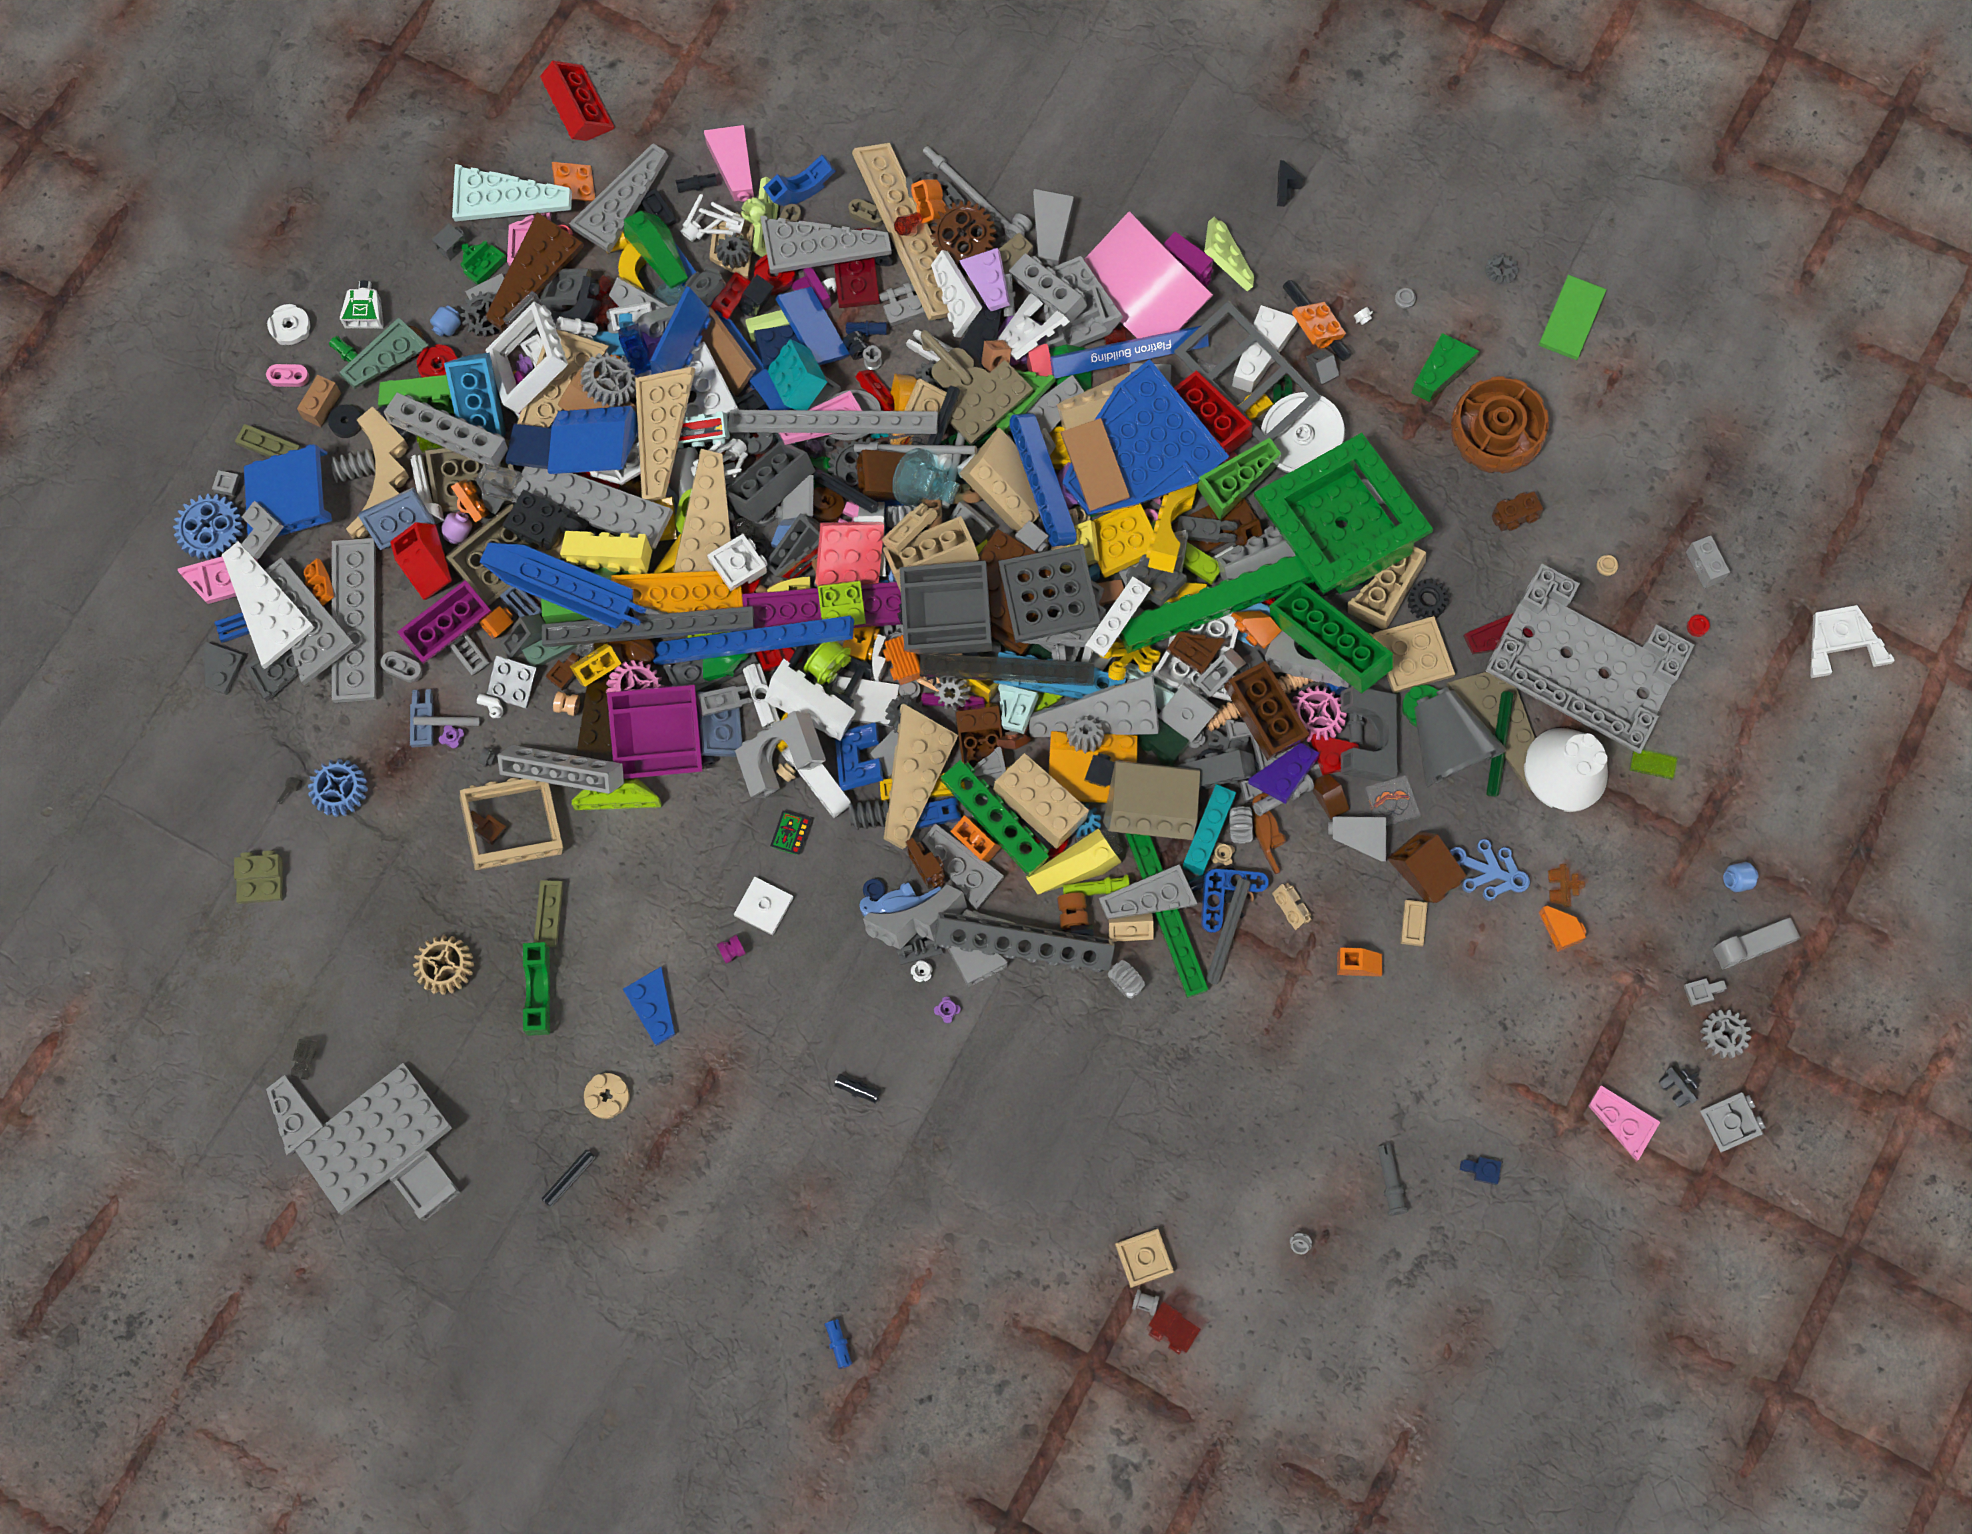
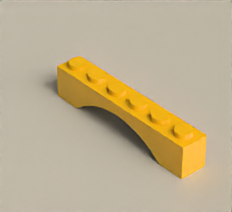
M1198 483L1163 496L1162 507H1160L1146 558H1150L1148 567L1171 573L1174 572L1181 543L1175 537L1171 523L1177 516L1192 509Z

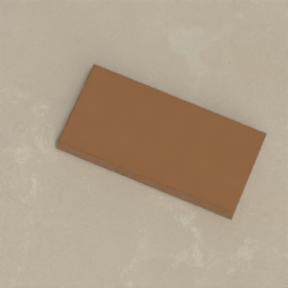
M710 307L708 309L711 322L708 328H703L701 336H703L701 343H706L726 385L734 396L738 397L756 368Z
M1101 418L1061 432L1089 512L1130 498Z

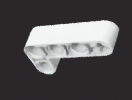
M787 747L781 753L785 760L796 769L790 749ZM822 763L811 770L796 769L833 818H836L849 808L850 800Z

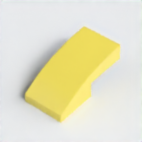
M800 577L786 580L767 589V592L811 589L810 577Z

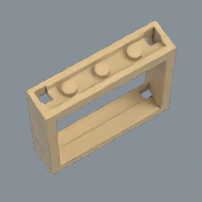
M511 778L503 783L489 782L485 786L476 787L471 785L470 788L460 790L459 798L475 870L562 854L563 846L549 783ZM541 789L552 841L479 855L468 802Z

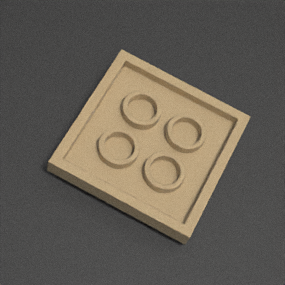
M1434 616L1373 633L1377 641L1393 653V669L1386 674L1393 694L1409 690L1414 686L1426 685L1454 677L1455 672Z

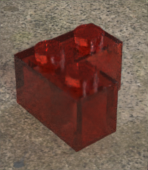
M1162 1302L1146 1328L1149 1331L1148 1336L1157 1342L1165 1341L1169 1344L1168 1349L1178 1355L1181 1352L1186 1354L1201 1329L1183 1318L1182 1313Z

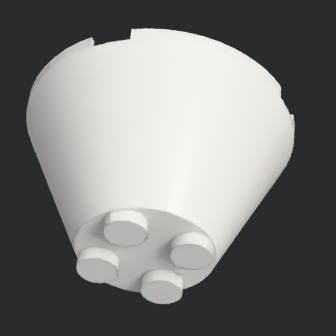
M1568 728L1551 729L1539 735L1528 747L1526 763L1524 764L1525 777L1535 796L1547 806L1562 809L1564 812L1581 811L1593 805L1602 796L1608 780L1607 755L1602 744L1592 734H1585Z

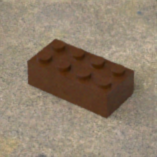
M1266 661L1229 679L1224 686L1267 761L1304 742L1309 736L1304 724Z

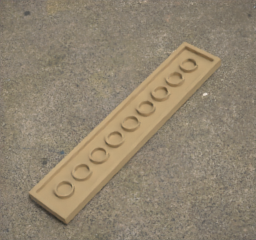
M890 143L854 148L852 152L854 159L928 320L948 317L949 310L947 304H944L942 300L943 291L937 285L931 266L938 256L935 252L938 247L932 246L935 240L930 237L932 233L928 224H922L917 216V203L908 196L906 177Z

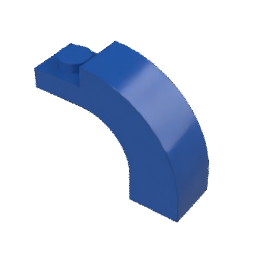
M821 155L803 172L792 177H783L777 174L763 188L775 204L782 206L797 204L825 187L823 183L836 170L827 157Z

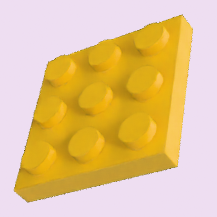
M1141 504L1114 510L1093 520L1097 536L1098 564L1105 578L1138 563L1140 558L1147 554L1154 531Z

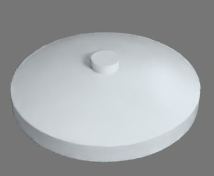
M1305 392L1294 393L1276 402L1263 420L1261 427L1263 434H1268L1303 402L1308 395ZM1321 396L1319 401L1273 441L1281 452L1277 468L1290 473L1344 443V422L1340 412L1331 401Z

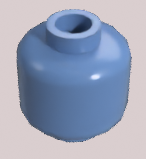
M448 305L446 307H439L430 319V323L433 326L432 331L440 337H443V335L452 336L461 324L460 314Z
M1748 862L1729 865L1723 875L1725 885L1733 892L1753 889L1758 879L1757 870Z

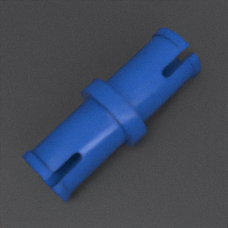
M836 1319L825 1323L824 1325L831 1342L829 1346L834 1351L838 1369L852 1365L853 1363L846 1346L848 1342L843 1337L839 1320Z

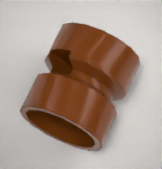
M1068 893L1057 897L1058 909L1062 912L1059 916L1061 929L1071 930V926L1089 925L1088 913L1084 911L1087 907L1084 893Z

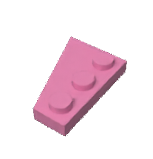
M1600 1086L1588 1106L1630 1155L1638 1161L1660 1122L1613 1092Z

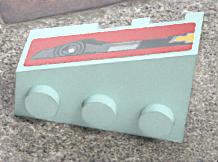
M719 411L716 414H699L698 416L684 417L677 449L684 448L686 444H692V447L705 446L704 442L712 441L713 445L718 441L725 444V440L730 439L727 414Z

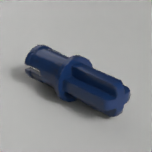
M868 320L866 322H847L846 334L861 331L866 337L868 335H886V322H868Z

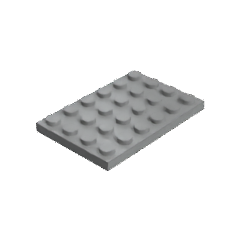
M402 1063L326 1122L320 1131L303 1142L295 1151L338 1213L343 1215L450 1131L452 1127L407 1066Z

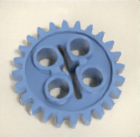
M207 494L206 499H203L198 495L197 502L190 499L192 505L183 504L186 510H178L181 518L174 519L179 524L173 526L176 531L174 536L178 540V545L182 547L185 553L188 552L191 557L196 555L199 560L205 555L206 559L210 560L211 555L218 558L220 552L224 553L225 549H229L232 546V543L238 542L236 536L243 535L238 530L244 528L240 522L243 518L233 502H228L226 497L220 499L218 494H216L212 499ZM212 511L210 515L205 516L207 512ZM227 524L226 527L220 529L221 525ZM197 525L196 529L190 531L191 527ZM208 538H212L209 543L205 544V541Z

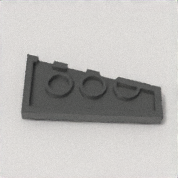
M753 652L746 653L748 657L745 661H740L734 669L733 677L742 673L743 669L748 665L758 664ZM703 659L685 661L671 666V664L663 666L673 686L694 684L695 695L697 692H705L733 678L727 674L725 677L707 682L703 679Z

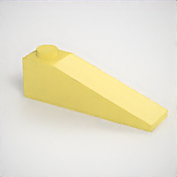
M1098 828L1041 866L1030 877L1026 876V879L1036 893L1041 894L1061 888L1063 884H1074L1103 875L1120 864L1121 860Z

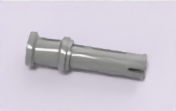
M1308 774L1290 799L1295 800L1299 798L1300 794L1314 789L1313 781ZM1269 795L1254 803L1253 809L1258 816H1261L1283 802Z

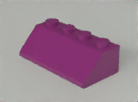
M465 580L397 631V633L413 654L424 664L492 611Z

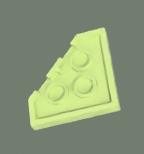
M1213 217L1208 221L1204 252L1248 291L1253 287L1254 275L1225 223Z

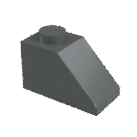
M539 614L520 617L499 642L509 659H514L523 653V649L542 640V624L545 623Z

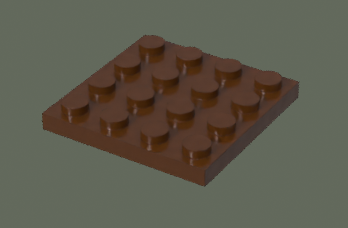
M997 529L978 554L980 559L978 561H986L991 624L1014 638L998 561L1031 555L1037 552ZM1060 568L1062 573L1068 574L1065 569ZM1047 569L1039 572V576L1042 578H1048L1051 575V572ZM1021 574L1018 577L1020 582H1027L1030 579L1028 574ZM1047 589L1043 595L1051 598L1055 591ZM1026 593L1022 599L1025 602H1031L1034 596L1031 593ZM1030 613L1026 619L1029 622H1033L1038 615Z

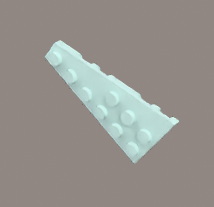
M455 164L452 213L454 221L571 210L572 191L570 188L548 183L546 185L540 184L534 180H521L515 176L491 171L488 173L479 171L477 168L471 167L469 169Z

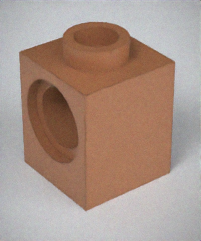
M1004 340L984 341L981 364L990 373L1004 360L1010 363L1011 348Z

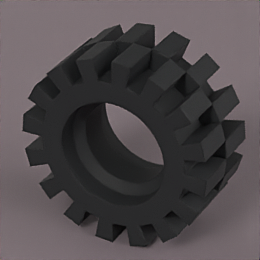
M1426 579L1425 582L1421 580L1413 586L1408 597V608H1411L1410 612L1412 614L1416 613V618L1419 619L1420 616L1423 619L1433 616L1438 618L1443 613L1447 605L1448 595H1446V588L1442 589L1443 585L1441 583L1437 585L1436 580H1433L1431 583L1430 579ZM1424 593H1430L1435 597L1436 603L1430 607L1424 606L1420 602V596Z

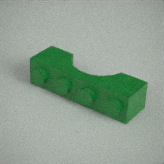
M545 942L523 943V967L526 978L523 1031L527 1036L550 1035V948Z

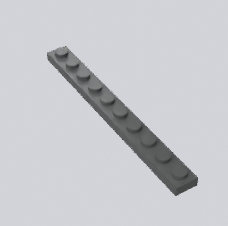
M751 606L635 616V618L641 621L640 626L625 620L617 629L595 620L542 624L543 647L750 630L755 629L754 608Z

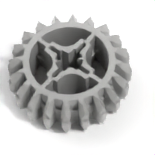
M607 352L604 356L598 353L596 357L592 356L584 364V369L581 371L582 378L580 384L584 385L583 392H588V398H595L594 404L600 401L602 402V407L606 404H609L610 407H614L616 404L619 407L622 403L626 404L634 396V391L636 390L635 378L637 376L634 375L635 369L630 368V362H623L624 357L618 359L616 358V353L612 357ZM599 371V377L595 379L594 372ZM623 381L624 388L620 390L618 386Z

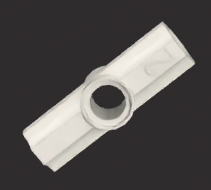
M751 664L743 669V673L762 728L770 729L772 724L780 721L776 708L764 701L765 698L761 700L756 698L760 693L767 694L768 685L761 665Z

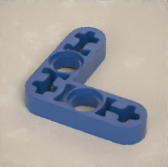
M1211 869L1207 871L1204 876L1202 928L1206 932L1213 933L1219 931L1222 927L1225 890L1235 891L1236 887L1230 881L1234 874L1240 875L1245 880H1247L1246 875H1249L1248 880H1255L1259 876V879L1263 881V885H1259L1258 889L1256 884H1250L1248 889L1250 892L1266 890L1269 884L1267 876L1264 873L1224 869ZM1214 873H1216L1217 877H1220V881L1216 882L1215 889L1220 888V892H1208V887L1213 888V881H1210L1209 877L1213 876ZM1212 894L1219 898V904L1216 907H1211L1207 903L1208 897ZM1207 909L1211 911L1218 910V914H1213V920L1217 921V925H1214L1213 929H1210V925L1206 924V921L1211 919V913L1206 914Z

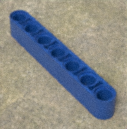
M1033 413L1014 414L1010 418V429L1049 542L1054 547L1073 545L1076 542V531L1037 418Z

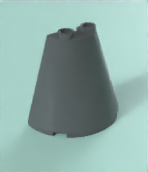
M1448 687L1437 691V696L1431 699L1426 696L1416 701L1418 706L1414 708L1427 788L1463 769L1507 752L1502 743L1454 690L1450 691Z

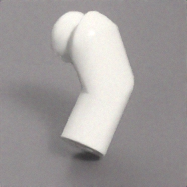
M484 694L478 695L477 704L488 706L489 715L492 718H500L503 715V707L498 698Z

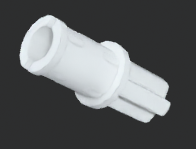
M559 317L556 322L557 330L573 332L575 335L580 333L595 336L598 331L596 324L583 322L579 318L573 320Z

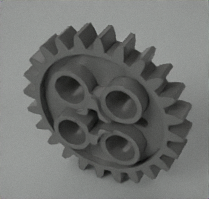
M870 437L867 438L866 442L859 438L858 442L851 440V444L843 441V448L837 446V453H832L831 457L833 460H829L831 468H828V474L859 491L856 462L850 464L845 460L850 457L857 460L861 452H854V444H870ZM849 477L857 479L855 483H848L846 480Z

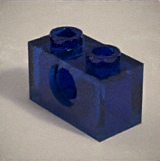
M636 323L618 329L619 341L627 361L630 362V368L635 369L634 375L650 371V360L652 357L639 324Z

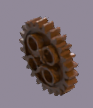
M960 200L959 206L952 202V209L944 206L946 212H938L941 218H934L937 226H931V229L936 233L930 235V237L936 241L932 243V246L938 247L935 251L937 255L941 250L948 251L957 267L960 266V260L984 253L987 249H994L990 242H996V239L991 236L997 233L995 229H991L995 226L994 221H989L992 216L990 214L985 215L987 211L985 208L979 210L980 205L978 203L972 207L971 201H968L966 206L962 200ZM961 216L968 217L964 224L958 223ZM976 229L983 230L979 237H974L973 232ZM953 231V238L946 240L945 234ZM962 231H963L964 233L966 232V233H967V236H966V237L961 236L960 233H961ZM964 244H968V251L965 253H961L960 247Z

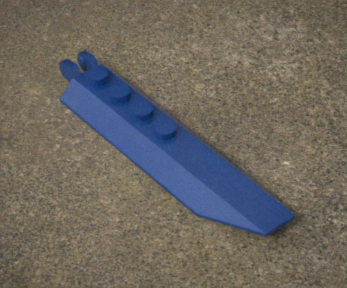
M488 543L480 560L481 564L506 584L614 629H617L625 620L640 626L641 621L639 619L630 617L627 614L630 608L644 614L647 610L633 603V589L525 545Z

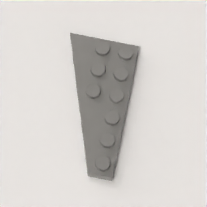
M760 216L770 274L891 254L888 232L867 229L860 231L844 226L837 228L831 227L829 224L806 221L791 222L783 218L776 220L768 219L767 216Z
M281 557L265 569V572L315 627V629L291 647L301 683L305 685L352 649L355 644Z
M1153 672L1146 674L1145 677L1128 680L1127 683L1118 686L1113 685L1084 695L1081 699L1067 701L1065 704L1055 708L1052 706L1032 713L1029 720L1030 737H1051V731L1067 732L1071 722L1075 723L1077 717L1084 720L1085 716L1090 721L1095 718L1096 724L1101 723L1104 734H1158L1159 723Z

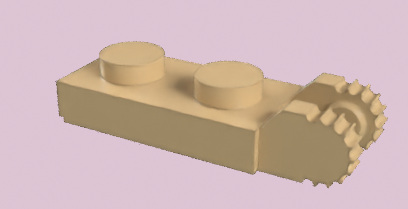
M920 504L882 538L884 545L899 553L927 524H931L938 514L937 511L932 508L929 509L926 504Z

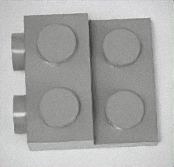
M1741 1092L1700 1111L1720 1152H1724L1764 1134L1762 1129L1766 1127L1760 1116L1755 1117L1752 1111L1755 1105L1750 1095L1745 1096Z

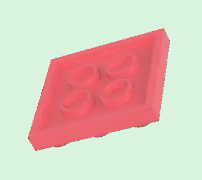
M882 522L820 523L815 584L818 586L860 580L861 585L879 583L884 524Z

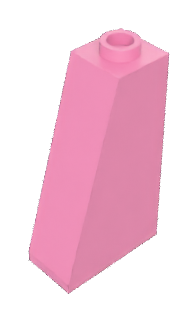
M744 125L704 130L708 149L733 200L745 202L747 199H752L754 192Z

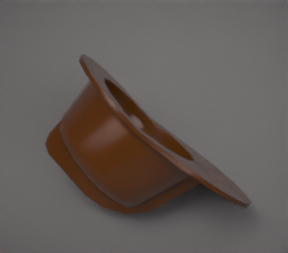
M649 639L609 642V645L622 663L626 662L629 665V662L634 660L636 665L643 661V667L649 664L652 668L655 665L653 662L655 646Z

